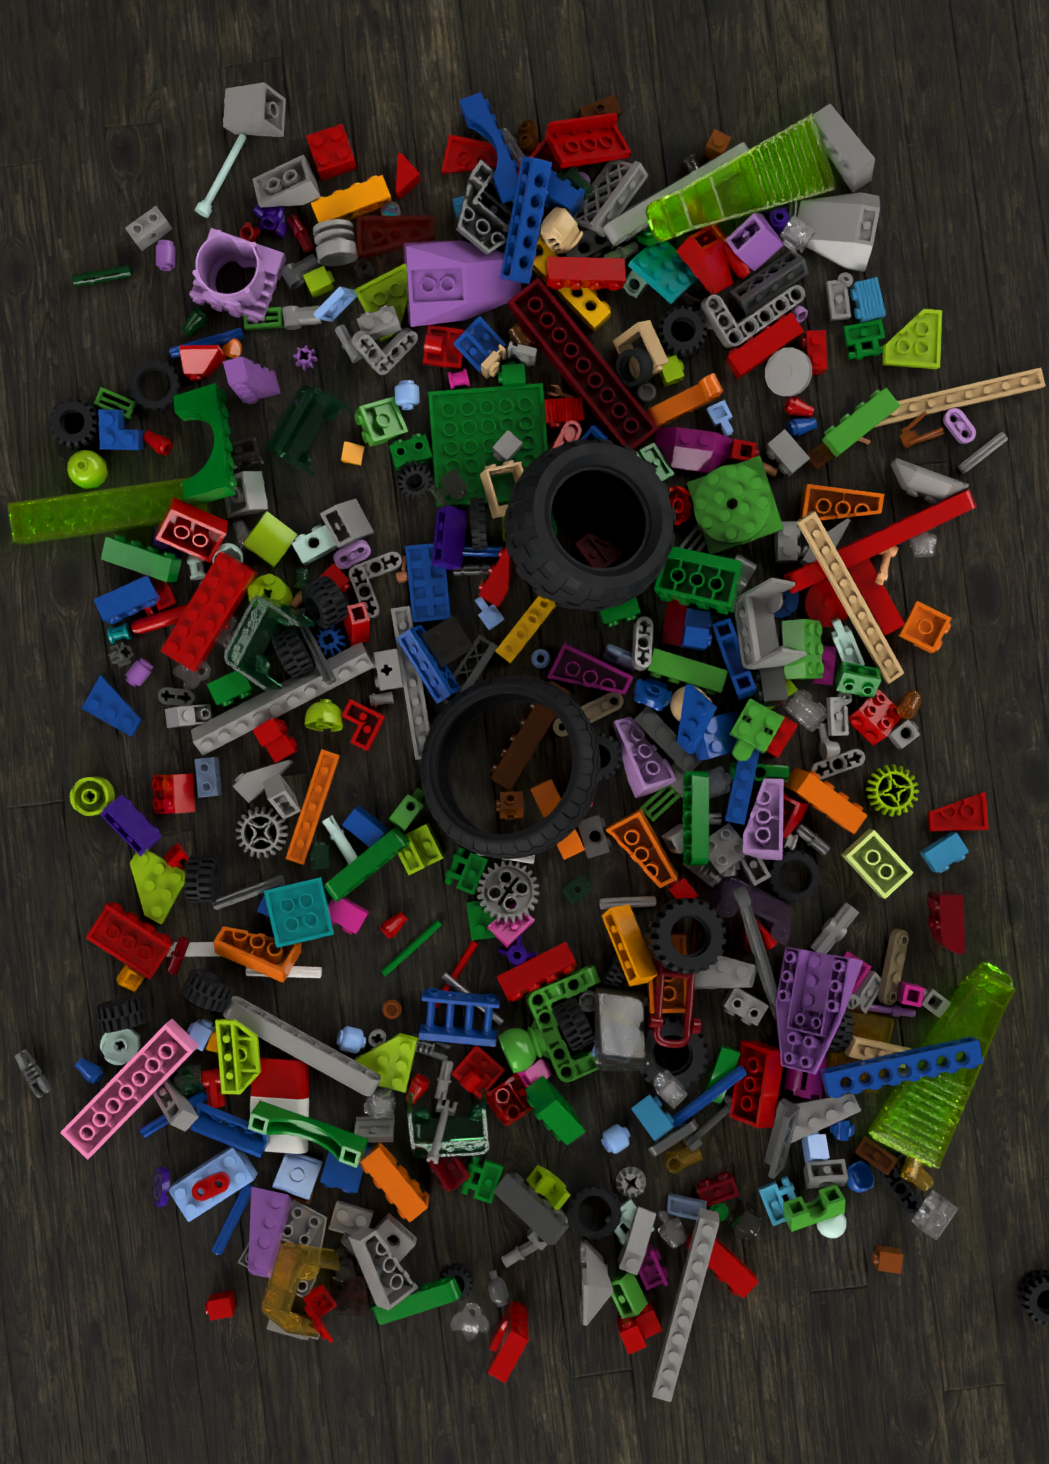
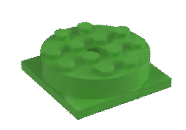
M760 456L738 464L719 467L708 475L687 483L694 504V514L702 529L709 554L711 555L784 530ZM732 499L738 501L735 509L728 508Z

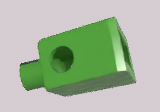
M417 788L412 796L407 794L389 818V822L405 832L423 808V804H421L425 798L423 791ZM409 804L414 806L412 811L406 808Z

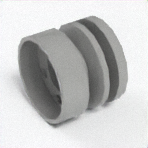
M333 219L320 222L313 227L314 242L318 245L316 247L317 261L320 265L341 266L354 262L357 259L356 244L352 241L355 235L351 221Z

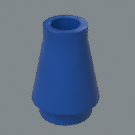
M815 418L792 419L791 422L787 423L788 433L791 437L795 438L817 428Z
M81 1058L75 1065L89 1084L96 1085L105 1074L102 1071L103 1068L84 1058Z

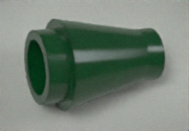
M197 307L195 310H192L182 330L189 336H192L193 333L208 323L207 320L210 317L201 308Z

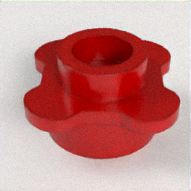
M246 222L240 230V238L255 243L257 236L261 234V230L252 226L251 222Z

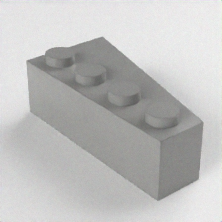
M829 104L813 114L810 120V131L816 136L851 192L857 191L872 181L875 163L874 156L834 107Z
M824 1092L821 1099H819L820 1095H811V1099L804 1097L787 1099L800 1107L791 1143L861 1112L854 1094L850 1092L843 1094V1097L832 1098Z
M362 1227L348 1237L376 1306L389 1311L418 1289V1286L412 1282L406 1270H403L398 1259L392 1255L389 1247L376 1230Z

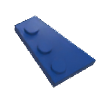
M692 684L685 685L677 743L689 754L695 753L717 708Z

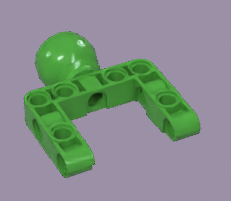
M595 965L586 966L562 976L550 984H543L532 993L528 992L526 1000L534 1019L531 1027L528 1026L527 1031L521 1028H510L498 1035L503 1052L513 1073L527 1070L533 1065L536 1057L542 1058L544 1056L550 1059L556 1076L561 1081L567 1083L612 1064L603 1059L597 1060L596 1057L591 1056L593 1047L570 1056L551 1008L553 1002L563 998L568 999L588 990V987L601 983ZM575 979L577 982L576 987L569 989V981ZM537 994L541 995L540 1003L533 1004V997ZM545 1012L548 1013L547 1021L541 1022L539 1019L540 1015ZM562 1049V1055L558 1058L554 1057L555 1050ZM569 1067V1073L565 1076L561 1075L562 1068Z

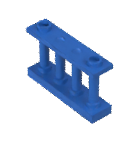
M436 988L423 990L422 1001H428L426 1023L420 1025L419 1040L496 1046L497 1031L491 1030L493 1008H499L500 996L491 993L482 995L441 991ZM436 1002L447 1003L446 1023L444 1026L434 1024ZM455 1004L466 1005L465 1026L463 1028L453 1026ZM474 1006L486 1007L484 1029L472 1028Z

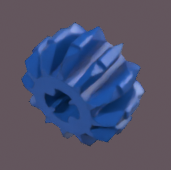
M333 625L331 629H325V631L319 627L317 630L321 634H314V637L319 639L317 643L320 645L321 651L324 649L323 655L327 656L330 651L331 656H335V649L339 653L342 652L338 646L345 647L346 645L340 642V640L346 639L345 635H340L343 630L341 628L336 630V625ZM332 635L333 637L331 638L334 639V642L327 645L328 642L325 639L326 637L330 638Z

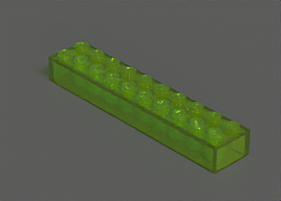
M191 477L7 503L13 542L24 545L159 525L173 497L188 503L183 496L182 481ZM208 503L195 506L209 513Z

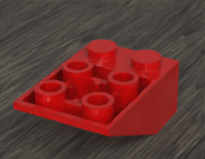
M710 226L690 235L677 250L682 261L690 267L693 274L699 278L711 295H716L733 285L722 240Z

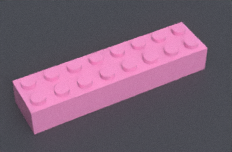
M171 1019L60 1133L88 1160L200 1045Z

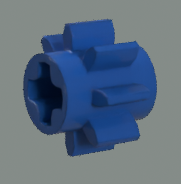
M845 1118L830 1125V1133H833L836 1140L847 1141L849 1136L852 1137L854 1135V1125H851L850 1120Z

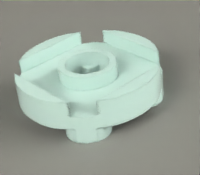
M132 1028L105 1033L100 1042V1049L106 1061L114 1065L128 1063L140 1051V1035ZM123 1041L125 1048L119 1050L116 1042Z

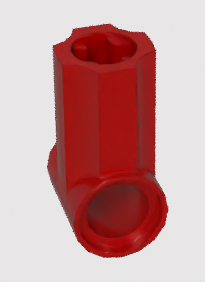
M220 1069L203 1070L202 1082L204 1088L206 1087L208 1106L213 1108L225 1106V1094H222Z

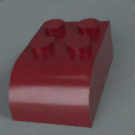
M953 891L929 892L927 907L930 908V916L927 917V923L933 940L947 950L958 954H965L963 895Z

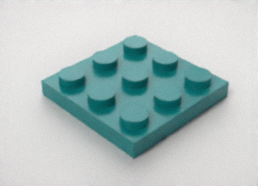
M667 240L651 247L647 246L628 264L636 274L670 304L699 279L693 274L690 267L682 261L677 253V249Z
M322 877L264 891L276 948L335 934Z

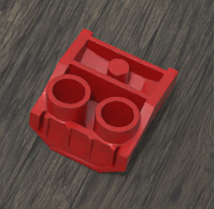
M513 1073L497 1087L485 1093L487 1103L505 1126L511 1125L533 1109L526 1100L528 1095L525 1089L527 1087L518 1073Z

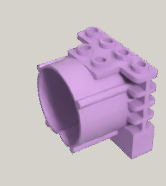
M211 228L207 240L200 247L196 256V270L192 272L196 280L193 281L194 286L192 291L190 290L189 295L193 302L199 305H204L205 303L211 305V308L220 312L222 310L229 311L230 315L237 318L245 315L248 317L247 320L254 324H258V322L264 323L269 303L272 301V295L276 289L277 280H280L282 275L280 271L285 266L287 259L282 252ZM234 261L244 269H256L254 278L243 290L232 294L217 292L216 277L219 270L226 263Z

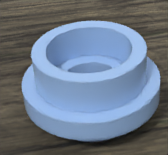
M538 649L533 652L531 662L536 668H545L550 662V655L547 651ZM539 655L544 657V661L541 663L537 661Z

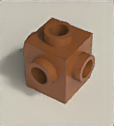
M508 790L500 792L499 800H496V811L500 812V818L508 820L523 818V791L513 792Z

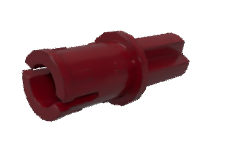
M297 214L291 215L293 220L288 217L287 222L294 232V238L298 239L304 252L312 251L314 245L307 234V228L303 227Z
M184 936L179 938L175 950L171 952V959L166 968L168 973L178 974L179 967L186 958L185 953L190 943L189 938Z

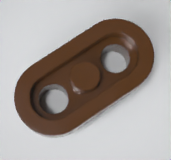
M533 120L522 122L518 130V147L524 154H528L538 145V127Z

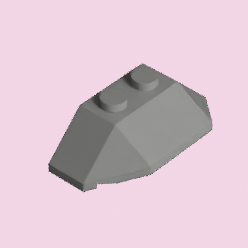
M898 458L891 463V467L902 490L907 491V494L913 497H924L925 501L929 503L942 501L967 489L969 486L967 483Z

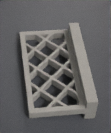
M621 160L608 161L585 193L584 203L573 217L578 223L577 225L596 231L598 236L605 237L604 226L621 215L649 176L642 164L637 161L633 164ZM614 165L618 166V169L610 172ZM619 175V179L613 182L610 181L611 178ZM607 182L606 185L598 188L601 183ZM608 191L607 195L599 197V194ZM595 196L596 200L587 203L590 198ZM596 206L597 210L588 213V209ZM584 212V216L576 218L580 213Z

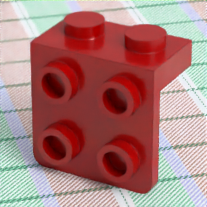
M877 689L874 698L868 697L861 707L848 716V721L874 746L888 736L902 718L903 713Z
M322 1284L312 1289L308 1295L303 1297L306 1303L304 1309L313 1320L312 1324L322 1339H328L332 1343L334 1340L321 1317L335 1308L337 1303Z

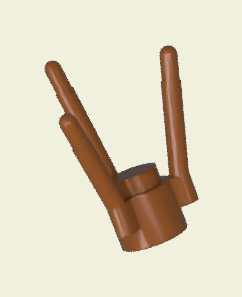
M923 412L907 427L901 429L903 434L899 435V439L903 447L907 449L916 444L942 436L945 432L943 428H939L918 436L915 430L910 431L927 414V412Z

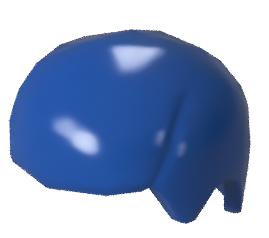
M858 1161L846 1167L848 1174L846 1184L851 1190L860 1193L873 1187V1173L865 1162Z

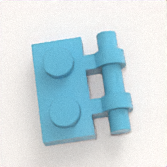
M788 1176L781 1178L783 1186L778 1188L775 1181L757 1188L773 1226L786 1221L783 1217L784 1201L782 1195L787 1194L789 1200L796 1198L793 1191L795 1189L794 1185L789 1181Z

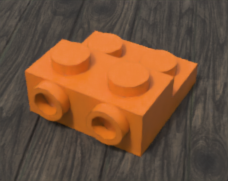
M915 601L898 636L914 643L913 645L929 653H934L940 649L943 643L941 639L951 627L949 623L951 617L919 601Z

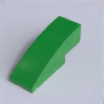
M720 1044L716 1059L712 1063L704 1092L736 1068L740 1056L739 1050ZM726 1091L714 1099L713 1102L721 1104Z

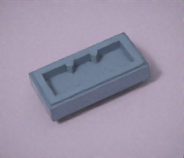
M670 1193L668 1194L666 1214L697 1220L699 1209H706L707 1201Z

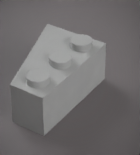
M718 955V961L715 965H710V969L699 971V973L695 974L694 990L753 987L757 968L753 964Z

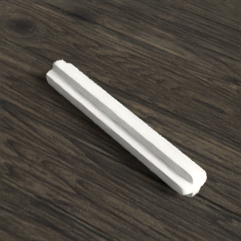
M293 966L287 977L321 978L322 968ZM246 967L247 976L269 977Z

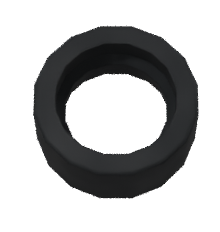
M641 348L623 351L619 354L616 361L618 378L628 387L646 384L653 373V363L650 355ZM632 356L637 359L640 367L637 379L632 376L629 369V362Z

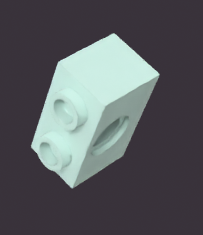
M317 525L311 529V533L299 535L295 538V542L292 543L305 566L338 548L326 525ZM313 539L319 540L317 548L310 547V542Z

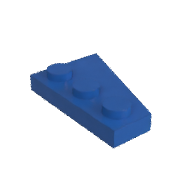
M103 675L99 676L81 708L131 737L135 735L143 721L130 705L121 698L119 693L112 688Z

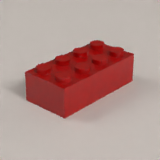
M741 1041L737 1067L742 1065L746 1069L747 1075L734 1084L729 1117L756 1128H773L783 1070L780 1048L759 1041Z

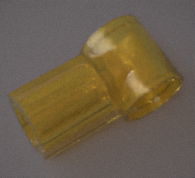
M688 1146L676 1152L670 1151L663 1158L668 1171L674 1174L679 1173L687 1166L703 1160L699 1148L691 1151ZM678 1159L676 1165L669 1166L670 1160Z
M907 1156L900 1176L907 1181L913 1182L922 1191L932 1188L934 1181L922 1168L923 1162L915 1157Z

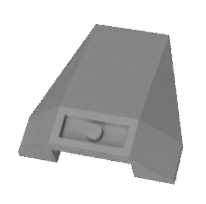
M860 192L800 201L793 240L845 269L865 272L873 248L880 212L879 196Z
M294 1199L291 1202L272 1277L269 1279L302 1298L310 1293L316 1282L327 1222L326 1216ZM249 1243L238 1261L239 1264L248 1268Z

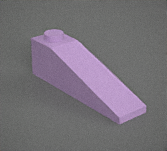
M631 717L613 722L618 744L622 751L621 756L627 779L635 798L652 794L677 781L669 762L658 754L655 745L649 743L645 738V733Z

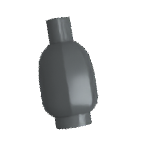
M492 1269L489 1271L491 1279L488 1283L490 1298L492 1302L497 1304V1307H502L508 1304L509 1292L505 1281L498 1276L496 1269Z

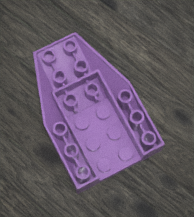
M463 240L404 243L409 303H407L408 323L411 327L467 320L508 303L511 298L521 291L520 282L500 278L504 252L494 250L486 255L473 243Z
M785 946L775 1004L781 1066L811 1074L817 1073L845 1013L863 963L862 960Z

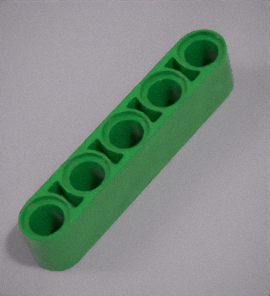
M686 771L683 776V861L686 866H705L709 861V776L706 771Z
M398 827L392 829L324 885V888L335 902L340 901L407 847L410 841Z
M449 1276L418 1286L417 1290L389 1311L376 1306L375 1302L371 1305L378 1324L382 1325L454 1302L462 1296L455 1276Z

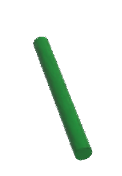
M437 919L381 971L385 977L390 974L442 926V923Z

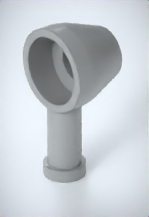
M826 723L817 725L821 738L820 754L824 760L831 759L840 754L839 743L829 741Z

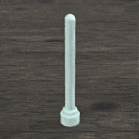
M244 133L238 136L206 198L198 202L195 211L205 218H209L212 212L211 204L247 137Z

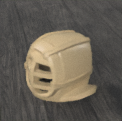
M555 207L543 220L540 228L544 243L557 254L571 250L583 235V232L579 231L578 223L568 213L566 208Z

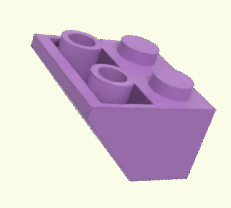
M753 213L725 239L734 253L753 271H756L784 246V243L765 217L759 213Z

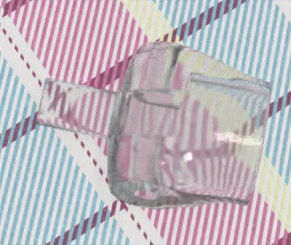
M925 531L910 538V546L914 557L934 556L937 542L935 534Z
M664 1210L660 1211L658 1216L663 1225L658 1228V1232L670 1248H676L687 1240L685 1229L678 1217L669 1219Z

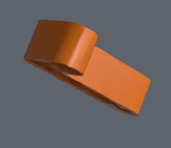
M715 373L701 379L697 385L651 407L646 413L654 424L660 428L714 401L721 396L723 389Z

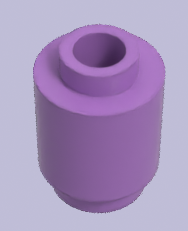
M159 240L158 245H156V266L160 267V270L170 271L171 268L175 267V247L172 241Z
M140 658L139 661L136 660L125 674L128 677L126 681L134 687L136 685L141 686L152 673L153 666L143 658Z

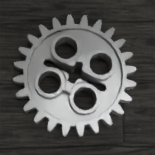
M512 860L509 861L508 865H505V862L502 861L500 867L494 863V870L488 867L489 874H482L485 880H479V884L483 887L477 888V891L482 893L477 898L483 899L480 907L486 906L484 913L491 911L490 918L496 915L497 922L504 918V922L507 923L508 918H511L512 922L515 923V917L522 921V914L529 916L528 909L534 911L532 903L537 904L538 900L534 897L539 896V892L534 890L538 889L539 885L533 884L537 880L536 877L530 878L532 870L527 873L525 872L526 865L519 868V862L512 866ZM502 875H509L511 880L505 883L500 878ZM515 878H518V882L512 887V894L509 893L502 905L498 906V903L505 895V890H509ZM520 885H523L526 887L527 891L525 893H519L516 890V888ZM493 890H497L500 893V896L498 898H492L490 896V892ZM508 901H513L516 907L508 909L505 904Z

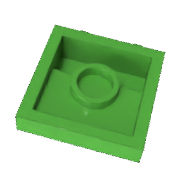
M394 396L359 406L356 411V423L362 426V438L365 443H369L370 447L388 442L389 439L408 433L399 407L395 403Z

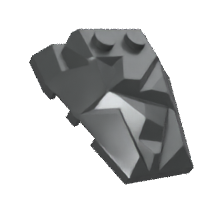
M480 160L469 175L456 230L488 255L507 242L514 200L502 204L495 189V183L491 181L495 171Z

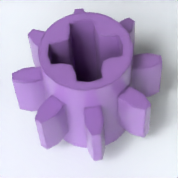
M307 345L302 349L297 347L298 352L293 355L294 359L298 360L295 363L296 366L302 365L304 371H306L307 367L314 368V361H318L317 357L313 356L316 353L315 350L309 351ZM305 355L309 359L305 360L302 357Z

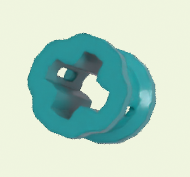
M124 623L123 626L112 628L110 626L107 628L111 644L118 640L132 639L128 623Z

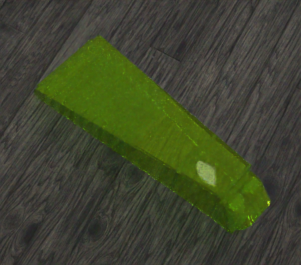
M813 113L664 197L649 203L645 212L654 238L657 241L664 242L679 235L837 190Z
M981 962L964 981L961 980L949 1000L951 1004L941 1018L938 1017L920 1047L973 1036L979 1040L984 1062L1006 1007L1016 991V988L1013 987L1012 977L987 962ZM963 1052L957 1053L956 1060L962 1058ZM944 1056L937 1058V1064L943 1062ZM919 1061L917 1067L922 1068L925 1061ZM978 1064V1067L973 1069L960 1068L955 1073L942 1072L936 1077L923 1076L918 1081H901V1084L895 1086L871 1124L868 1134L872 1135V1138L930 1168L939 1169L983 1064Z

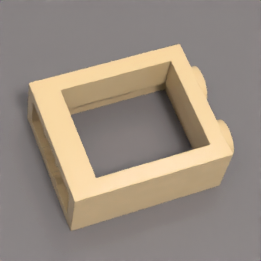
M650 320L637 322L613 340L618 354H621L625 350L634 349L631 343L641 336L654 363L653 375L661 372L663 366L669 363ZM632 356L629 362V369L632 376L637 379L640 367L637 359Z
M514 460L507 461L498 467L496 464L486 466L485 470L480 474L493 519L505 516L509 505H498L491 477L512 472L516 483L524 471L521 461L514 463Z

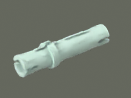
M333 815L323 820L322 823L331 835L330 839L335 841L347 863H352L358 857L343 834L344 830L340 829Z

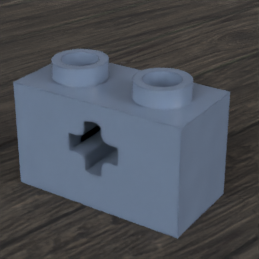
M219 757L194 759L198 798L222 795Z

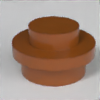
M391 999L384 1003L382 1011L385 1017L395 1019L401 1014L402 1007L398 1001Z

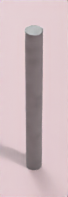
M447 972L442 974L441 978L457 992L471 993ZM476 1006L485 1014L486 1007ZM493 1011L492 1020L500 1026L504 1019Z

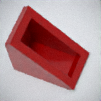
M398 153L396 195L397 199H402L421 182L420 173L404 155Z

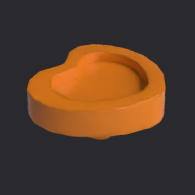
M233 338L229 343L223 345L222 350L228 357L238 358L242 353V345L238 339Z

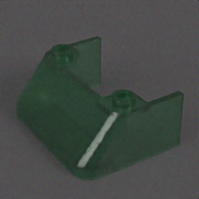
M306 385L302 386L268 442L267 452L296 469L313 475L315 472L308 468L311 464V455L307 452L325 420L331 421L338 417L340 409L350 411L351 408L327 391Z
M256 596L251 600L224 652V660L229 666L264 691L281 690L282 686L268 677L272 665L271 661L263 655L280 623L284 626H293L295 624L298 627H314L316 623L290 606L264 596Z
M486 1088L482 1089V1104L471 1106L468 1113L469 1117L447 1118L439 1149L440 1157L483 1155L488 1152L489 1131ZM409 1093L407 1116L411 1152L416 1158H427L428 1152L432 1149L439 1118L431 1119L430 1112L426 1108H414L413 1093Z

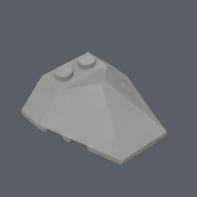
M580 1238L582 1267L580 1320L583 1325L587 1326L612 1295L613 1287L608 1276V1264H604L603 1256L585 1238Z

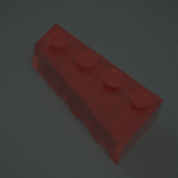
M434 215L357 216V254L360 260L404 249V243L431 242L436 240V219Z

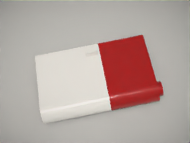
M296 1057L291 1059L260 1058L261 1072L251 1082L250 1115L261 1100L309 1117L310 1065ZM269 1135V1144L265 1151L293 1154L308 1152V1139L291 1135Z

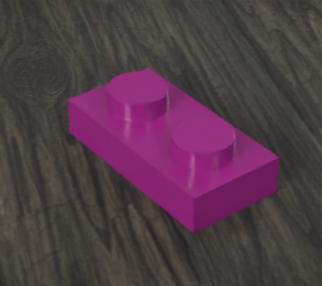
M823 646V678L813 679L812 683L833 685L836 647Z

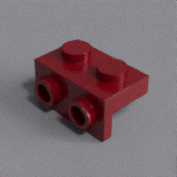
M448 1144L439 1151L438 1164H434V1161L430 1160L428 1167L439 1178V1184L442 1189L450 1192L469 1179L471 1175L451 1144Z
M724 1171L718 1173L717 1177L711 1179L704 1178L695 1184L700 1200L707 1201V1207L740 1196L731 1172L727 1173Z

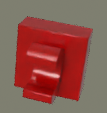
M178 843L164 856L167 865L172 868L177 866L180 869L183 868L180 860L186 859L188 861L189 859L183 846Z

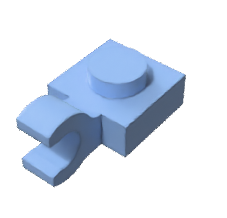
M725 400L708 407L707 412L714 427L720 425L724 436L732 435L733 429L728 420H731L733 416Z
M482 597L475 600L482 610L478 616L488 630H491L504 620L495 605L492 604L488 607Z

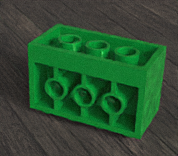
M673 546L663 570L657 577L654 591L663 601L671 602L673 599L679 601L681 605L690 606V604H695L699 609L709 610V608L717 610V613L728 615V612H734L744 565L739 560ZM683 576L682 580H676L678 577ZM699 580L702 581V583L699 584V585H696V584H695V583L698 582ZM720 584L721 588L715 590L714 587Z

